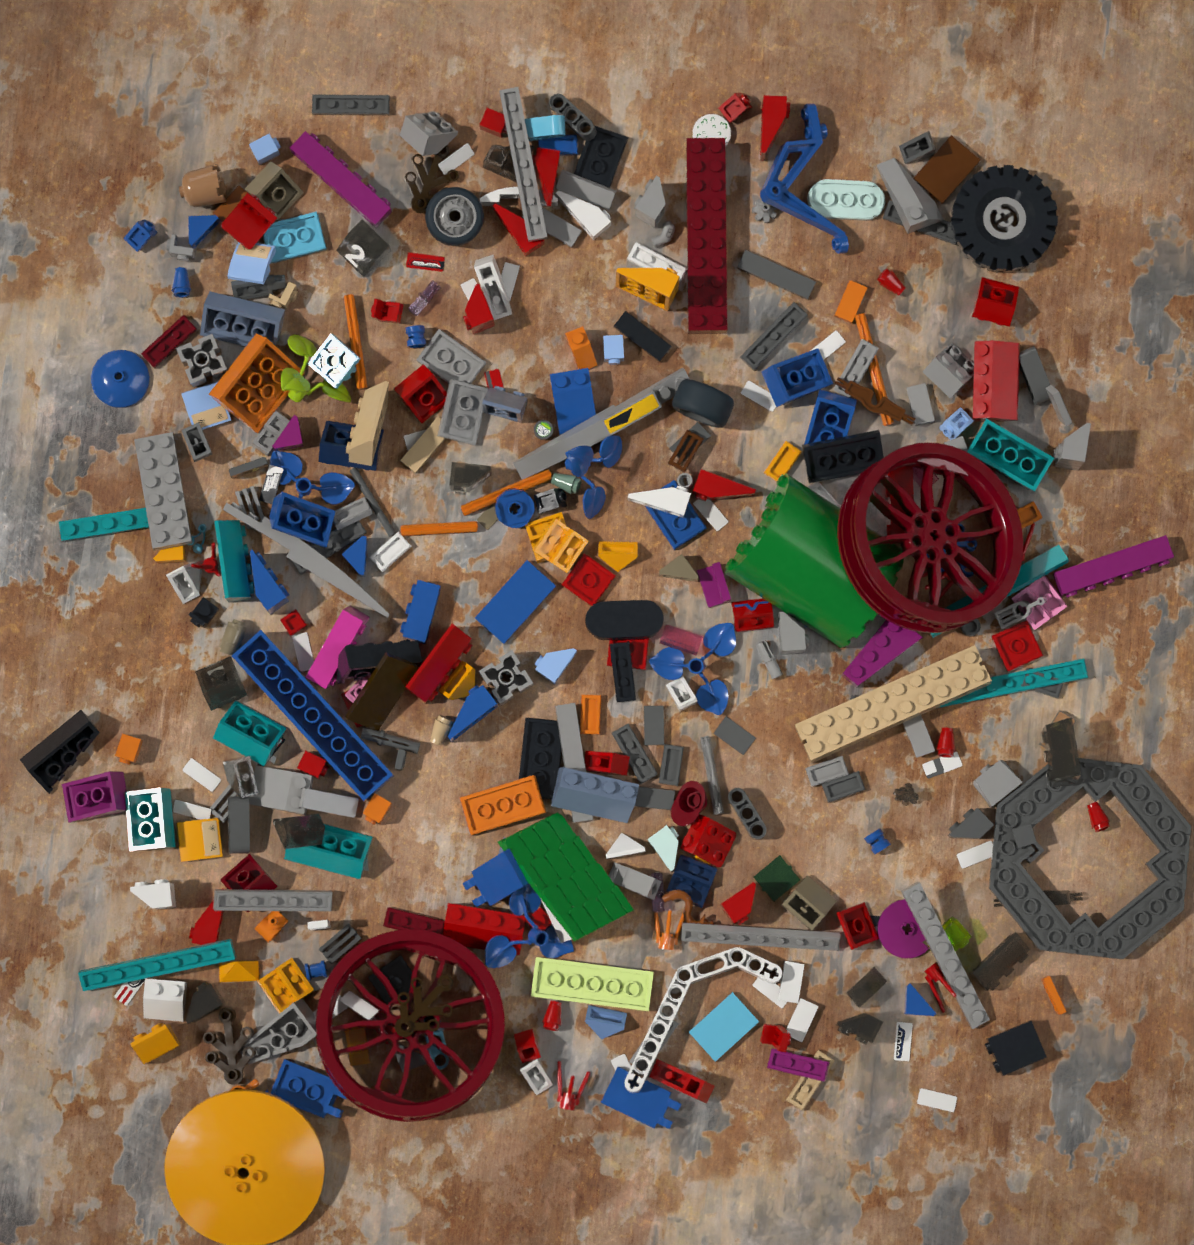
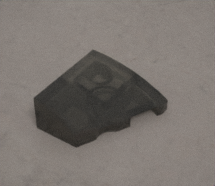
M492 145L484 159L483 168L517 183L510 145L507 147ZM530 145L531 155L534 151V146Z

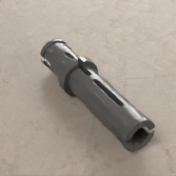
M363 727L360 738L376 742L379 746L383 744L418 754L421 743L387 734L384 730L380 732ZM372 735L389 739V741H388V740L381 739V738L373 737ZM392 740H393V741L400 742V743L408 744L409 746L392 742Z

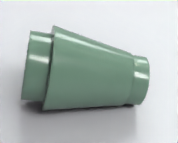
M554 473L551 484L570 494H577L582 482L581 479L574 475Z

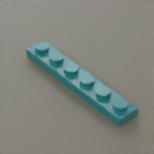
M146 508L60 521L59 528L61 541L64 542L149 528Z

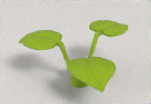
M291 334L288 338L289 348L294 353L304 356L305 360L300 373L293 368H285L282 371V391L290 390L288 392L289 398L294 402L300 403L306 394L310 395L314 390L322 387V391L329 397L351 403L349 392L342 383L338 389H335L324 379L323 382L310 389L309 382L302 375L309 357H313L317 349L307 338Z

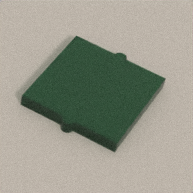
M780 855L753 877L762 887V891H765L773 902L800 881L799 877L792 870V866L788 865Z

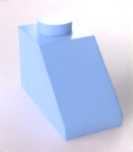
M572 648L546 653L544 657L540 655L534 664L537 666L535 671L555 684L576 655L577 650Z

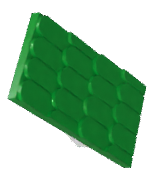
M558 812L497 842L504 851L507 849L511 850L527 882L541 898L561 943L571 939L573 941L579 940L634 910L619 887L614 885L603 867L596 862L581 838L576 836L565 818Z

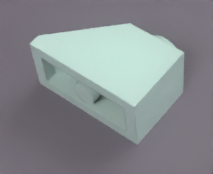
M666 825L651 836L648 842L671 872L675 867L678 847L677 837L679 835L673 827L668 828Z

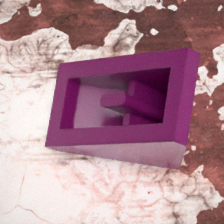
M296 415L292 417L273 444L274 450L282 451L304 446L300 422Z

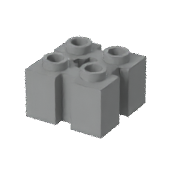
M213 334L198 339L199 344L193 346L190 342L176 348L184 367L189 366L188 369H185V372L193 388L207 383L206 377L213 375L214 379L223 376L228 370L223 357L216 355L220 352V349ZM202 357L207 360L205 364H198V362H201L200 358Z
M513 650L500 657L499 661L501 663L497 666L491 663L479 671L487 686L493 684L495 687L492 693L500 706L514 698L512 695L514 691L519 690L522 693L534 685L525 670L519 671L518 667L521 666V663ZM502 675H511V681L508 683L506 681L502 682Z

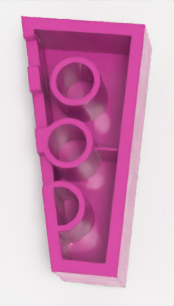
M352 606L344 608L307 673L306 678L325 689L330 687V685L334 686L337 681L338 656L347 645H357L356 640L359 635L363 634L370 617Z

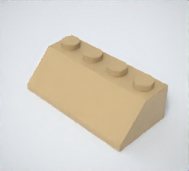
M387 381L366 389L364 397L359 399L358 409L360 411L355 413L354 418L356 426L352 427L350 432L352 441L348 442L346 447V453L349 454V462L372 466L388 407L389 382Z

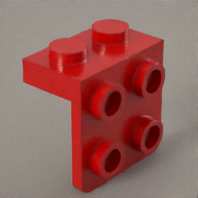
M247 193L222 222L221 228L247 250H251L275 222L277 217L271 208H265L260 203L258 197Z
M699 814L683 838L680 849L720 868L736 838V832L711 818Z

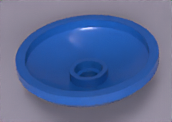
M114 350L104 354L95 363L91 373V385L96 396L106 405L115 408H125L139 402L146 394L150 382L149 371L144 361L135 353L127 350ZM118 373L122 374V378L120 380L115 379V376Z

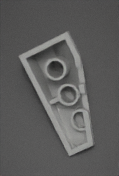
M895 158L876 165L907 234L943 221L935 201Z
M303 998L295 1001L255 1033L252 1038L248 1039L239 1052L243 1056L244 1048L254 1047L256 1049V1056L249 1060L248 1064L304 1046L316 1036L314 1013ZM251 1049L247 1050L248 1056L252 1055Z

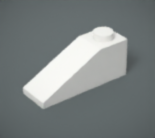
M559 190L556 192L558 200L592 240H595L611 226L610 219L612 218L606 210L601 211L599 207Z
M494 255L475 260L474 269L493 319L496 320L511 315L512 310Z
M677 486L676 488L670 487L631 493L628 495V500L683 518L691 493L688 492L687 488Z

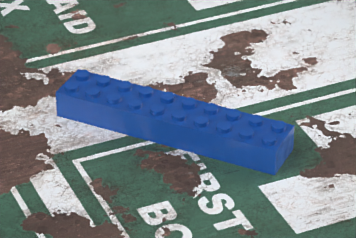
M262 630L257 632L232 655L236 662L364 802L369 800L374 793L394 777L389 769Z

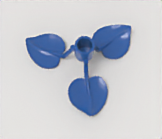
M609 435L602 441L599 449L600 458H593V449L587 445L578 446L565 452L567 456L565 461L566 469L570 470L574 476L581 477L591 486V488L585 491L583 496V509L587 519H592L602 509L605 503V491L600 486L595 488V484L584 475L587 473L588 467L591 466L590 462L603 461L604 467L607 468L614 466L618 462L622 452V441L619 435Z
M276 450L272 452L270 465L283 468L279 484L287 485L291 480L296 482L298 497L301 499L303 496L309 495L312 489L322 491L321 495L325 502L333 505L339 504L348 497L355 487L354 482L350 478L335 472L326 473L320 478L321 487H317L315 484L311 485L310 480L304 477L296 479L295 477H298L302 472L301 460L291 453Z
M732 623L715 625L706 632L703 643L711 650L700 659L693 658L688 664H683L685 660L684 654L675 647H667L649 659V663L654 671L668 680L681 678L683 667H688L689 671L693 674H699L706 685L699 687L697 690V703L704 710L716 715H721L727 707L728 689L721 680H714L709 683L703 674L706 668L704 660L713 652L718 656H727L734 651L736 635Z
M529 883L512 893L509 900L512 913L516 916L524 914L533 927L528 933V940L509 942L508 938L503 935L490 939L485 950V965L489 968H499L511 963L516 956V949L512 946L514 944L531 945L533 943L539 946L541 953L547 958H557L574 951L571 940L563 943L560 942L553 925L543 931L529 917L528 913L535 912L541 903V898Z

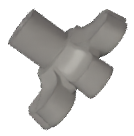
M761 199L755 202L757 206L752 208V213H757L755 216L756 221H760L763 218L764 223H769L770 218H776V213L773 211L777 209L776 207L764 203Z

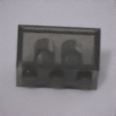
M1067 718L1045 725L1043 732L1040 733L1041 742L1045 743L1046 751L1043 753L1044 761L1048 762L1049 770H1047L1048 782L1051 781L1052 787L1075 785L1081 777L1072 718Z
M1013 932L969 974L985 991L989 989L993 991L1000 984L998 980L1003 975L1005 977L1009 976L1015 970L1013 966L1017 962L1021 964L1029 956L1027 952L1030 949L1020 936Z

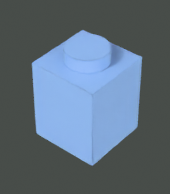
M270 134L249 144L259 165L280 155L278 149L281 146L276 137L272 139Z
M623 335L603 336L604 362H608L609 365L620 364V361H624Z

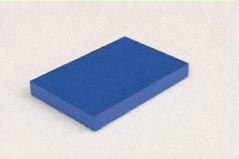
M673 480L661 489L676 488L678 484ZM688 502L683 518L645 506L673 550L707 529L690 502Z

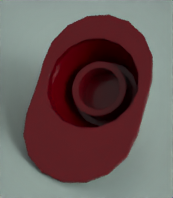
M688 781L682 785L671 808V818L677 825L688 826L692 824L699 813L707 806V795L702 784L697 781Z

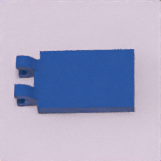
M510 849L503 851L471 871L474 877L462 883L466 890L477 885L482 894L472 900L475 908L486 902L492 906L528 884Z
M286 1059L283 1060L270 1094L286 1100L293 1106L325 1118L327 1113L341 1118L344 1110L333 1107L337 1096L347 1099L328 1076Z
M617 1067L601 1103L652 1128H655L658 1123L670 1129L673 1122L663 1116L668 1107L678 1111L681 1103L669 1098L671 1095L670 1091L645 1080L639 1092H628L625 1088V1079L629 1072ZM636 1075L633 1081L629 1080L628 1082L631 1089L639 1086L637 1084L638 1076Z

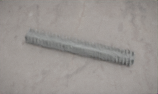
M705 736L701 737L700 740L702 752H704L705 769H707L706 774L709 781L708 786L712 798L713 813L717 815L724 813L722 812L724 810L721 807L723 805H721L722 800H720L721 795H719L721 793L718 790L720 789L718 788L719 783H717L719 781L716 778L718 777L716 776L717 773H715L717 771H715L716 766L714 765L716 764L713 761L715 760L713 759L714 754H712L713 749H711L713 747H710L712 746L710 744L712 743L710 742L711 737Z

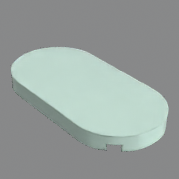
M824 179L814 184L809 190L807 202L808 206L826 219L867 221L880 215L885 205V196L883 191L873 182Z

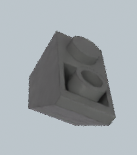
M971 808L963 815L965 819L960 824L956 822L949 828L951 833L947 836L955 839H980L994 824L979 808L975 810Z

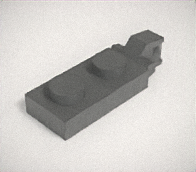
M268 275L264 284L236 280L231 281V287L234 297L246 300L269 296L270 294L273 295V292H276L277 289L286 288L285 275Z

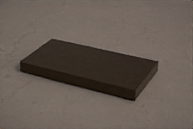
M385 653L346 713V719L379 731L419 667L414 663Z

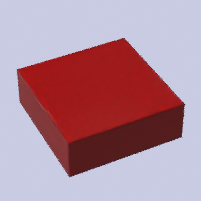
M297 609L280 619L290 636H293L307 626Z

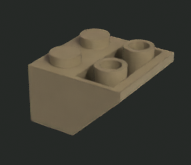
M807 875L782 903V906L812 931L837 901Z

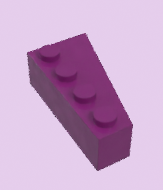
M886 620L841 676L857 688L923 637L915 631L902 628Z

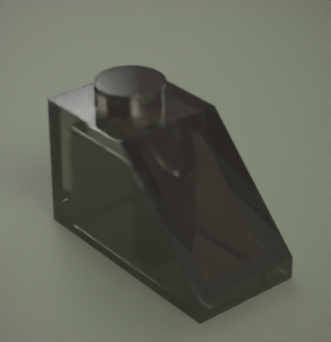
M250 756L222 761L227 781L240 799L259 794Z
M873 967L845 994L860 1008L887 980Z

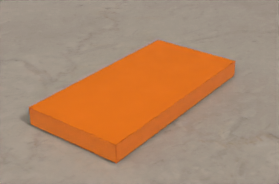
M535 775L460 797L470 835L479 834L546 813Z

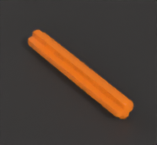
M476 521L401 526L402 536L478 531V523Z

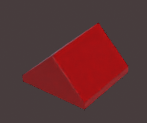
M865 902L836 913L850 950L879 939Z

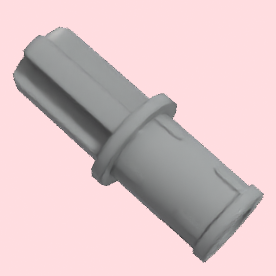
M765 640L758 643L756 647L764 661L762 664L766 665L771 679L773 680L783 675L776 661L777 657L773 655L768 642Z

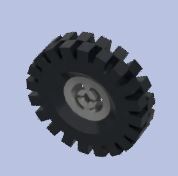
M996 165L988 167L983 172L981 170L974 174L970 180L966 181L957 194L951 212V230H953V238L956 241V245H959L961 248L960 252L966 258L969 257L974 265L979 268L983 266L987 268V271L995 273L997 271L1012 273L1014 270L1018 269L1020 271L1035 263L1042 257L1053 241L1058 225V216H1056L1057 205L1051 197L1052 192L1048 186L1045 187L1042 184L1043 180L1036 174L1032 176L1029 174V170L1022 167L1015 169L1014 165H1004L999 168ZM1001 207L1010 208L1017 216L1018 222L1016 227L1012 226L1013 215L1008 218L1006 223L1003 221L998 224L997 228L1006 230V232L997 231L990 222L991 213L996 214L995 224L1000 221L1001 216L1003 218L1009 216L1010 211L1001 209Z

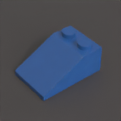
M818 348L774 364L761 372L776 408L833 384Z
M584 368L550 374L559 435L596 415L589 369Z
M819 389L804 444L847 436L857 400Z
M476 685L468 692L469 696H467L448 735L451 742L498 707L496 701L483 685L480 687Z

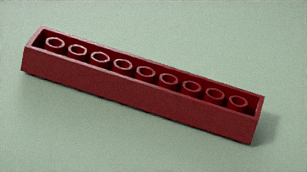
M686 138L688 334H727L725 138Z

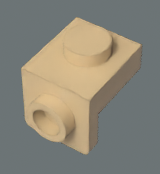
M288 282L281 298L270 294L268 298L272 301L271 305L287 309L290 302H294L298 295V291H296L297 286Z

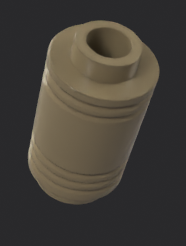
M233 619V622L228 621L219 646L221 648L220 652L232 656L239 650L247 629L243 627L244 622Z

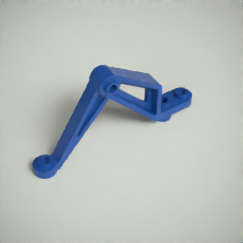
M805 104L801 110V117L805 123L804 134L807 140L788 141L779 148L764 186L761 189L760 197L764 203L772 205L834 236V239H832L833 250L837 254L847 253L849 243L845 232L788 191L790 185L821 146L823 139L827 138V127L824 123H819L816 105ZM802 152L796 163L780 182L778 177L788 154Z

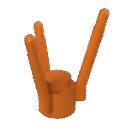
M668 911L666 932L662 933V935L660 933L658 913H654L656 943H659L658 948L674 950V945L678 944L682 923H684L683 913L674 938L673 934L670 933L672 911Z

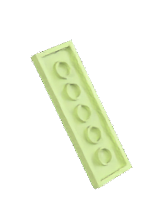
M536 957L531 997L649 1011L654 972Z

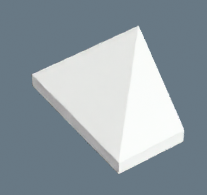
M621 833L607 852L606 859L645 852V847Z

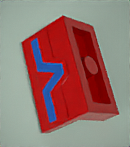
M765 599L731 602L735 632L774 627L772 604Z

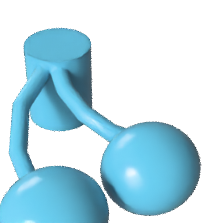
M205 524L199 525L198 530L200 533L196 536H191L192 544H187L193 545L195 542L194 538L203 532L202 543H197L193 546V551L197 554L203 551L202 545L205 541V530L207 529Z

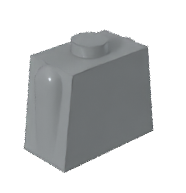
M999 760L993 766L986 765L980 770L981 775L973 781L974 787L990 808L1022 783L1004 760Z

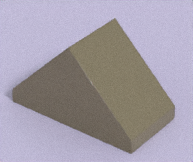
M682 554L659 571L660 577L698 582L697 573Z

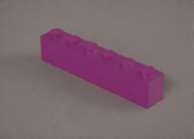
M305 131L290 147L291 152L372 226L377 228L392 212L389 207L391 203L384 197L380 199L375 194L377 191L370 184L366 186L361 181L363 178L354 171L352 173L349 171L347 163L341 158L337 160L333 156L334 152L328 146L323 147L319 144L320 139L315 134H308Z
M1165 535L1057 571L1053 576L1060 596L1066 595L1069 598L1077 595L1079 590L1084 589L1087 592L1095 589L1097 584L1103 583L1104 586L1115 582L1114 578L1121 576L1122 579L1133 576L1132 572L1140 570V573L1152 570L1151 566L1158 564L1159 567L1170 564L1169 560L1174 558L1168 538Z

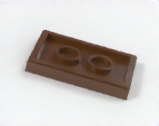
M951 135L913 179L943 204L977 166L980 159Z

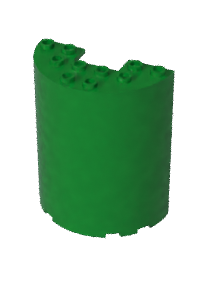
M787 473L782 474L776 482L778 486L775 491L770 492L766 499L767 504L761 516L762 521L753 528L750 540H744V542L741 541L735 550L737 552L735 557L731 558L725 566L727 570L724 574L839 648L845 647L850 644L851 638H857L866 628L865 623L870 620L873 621L877 613L860 597L844 569L837 536L840 508ZM866 526L868 541L883 537ZM880 544L870 547L876 563L894 558L903 553L902 548L895 544ZM904 559L890 566L880 568L883 576L893 587L898 580L896 572L902 569Z

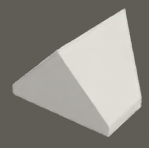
M203 560L184 565L166 575L183 604L200 595L202 570L192 568L191 564L202 565Z

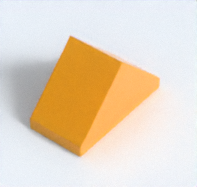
M185 545L161 549L153 559L158 564L186 562Z

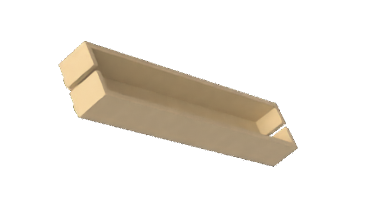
M974 645L795 724V729L802 744L805 743L804 749L810 762L813 763L988 686L992 680L985 665H982V659Z

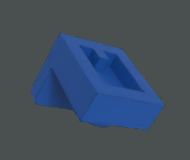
M144 219L136 222L123 239L138 252L141 251L151 237L157 235L158 231L154 229L155 226L150 221Z

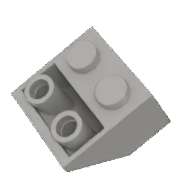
M434 111L406 115L400 132V136L422 156L438 154L458 134V131L450 123L446 122L439 113Z
M658 176L654 180L650 179L645 186V194L643 196L639 195L634 203L635 216L653 228L656 227L665 213L666 205L660 177Z
M951 343L923 370V373L951 399L974 376V362L969 360L960 348Z

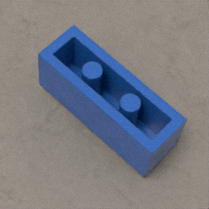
M417 580V584L412 585L410 595H413L412 603L408 602L405 611V614H408L407 621H403L400 633H403L402 637L404 639L418 641L423 644L427 643L441 591L440 585Z

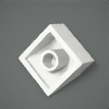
M145 978L143 996L144 1018L183 1022L187 982Z

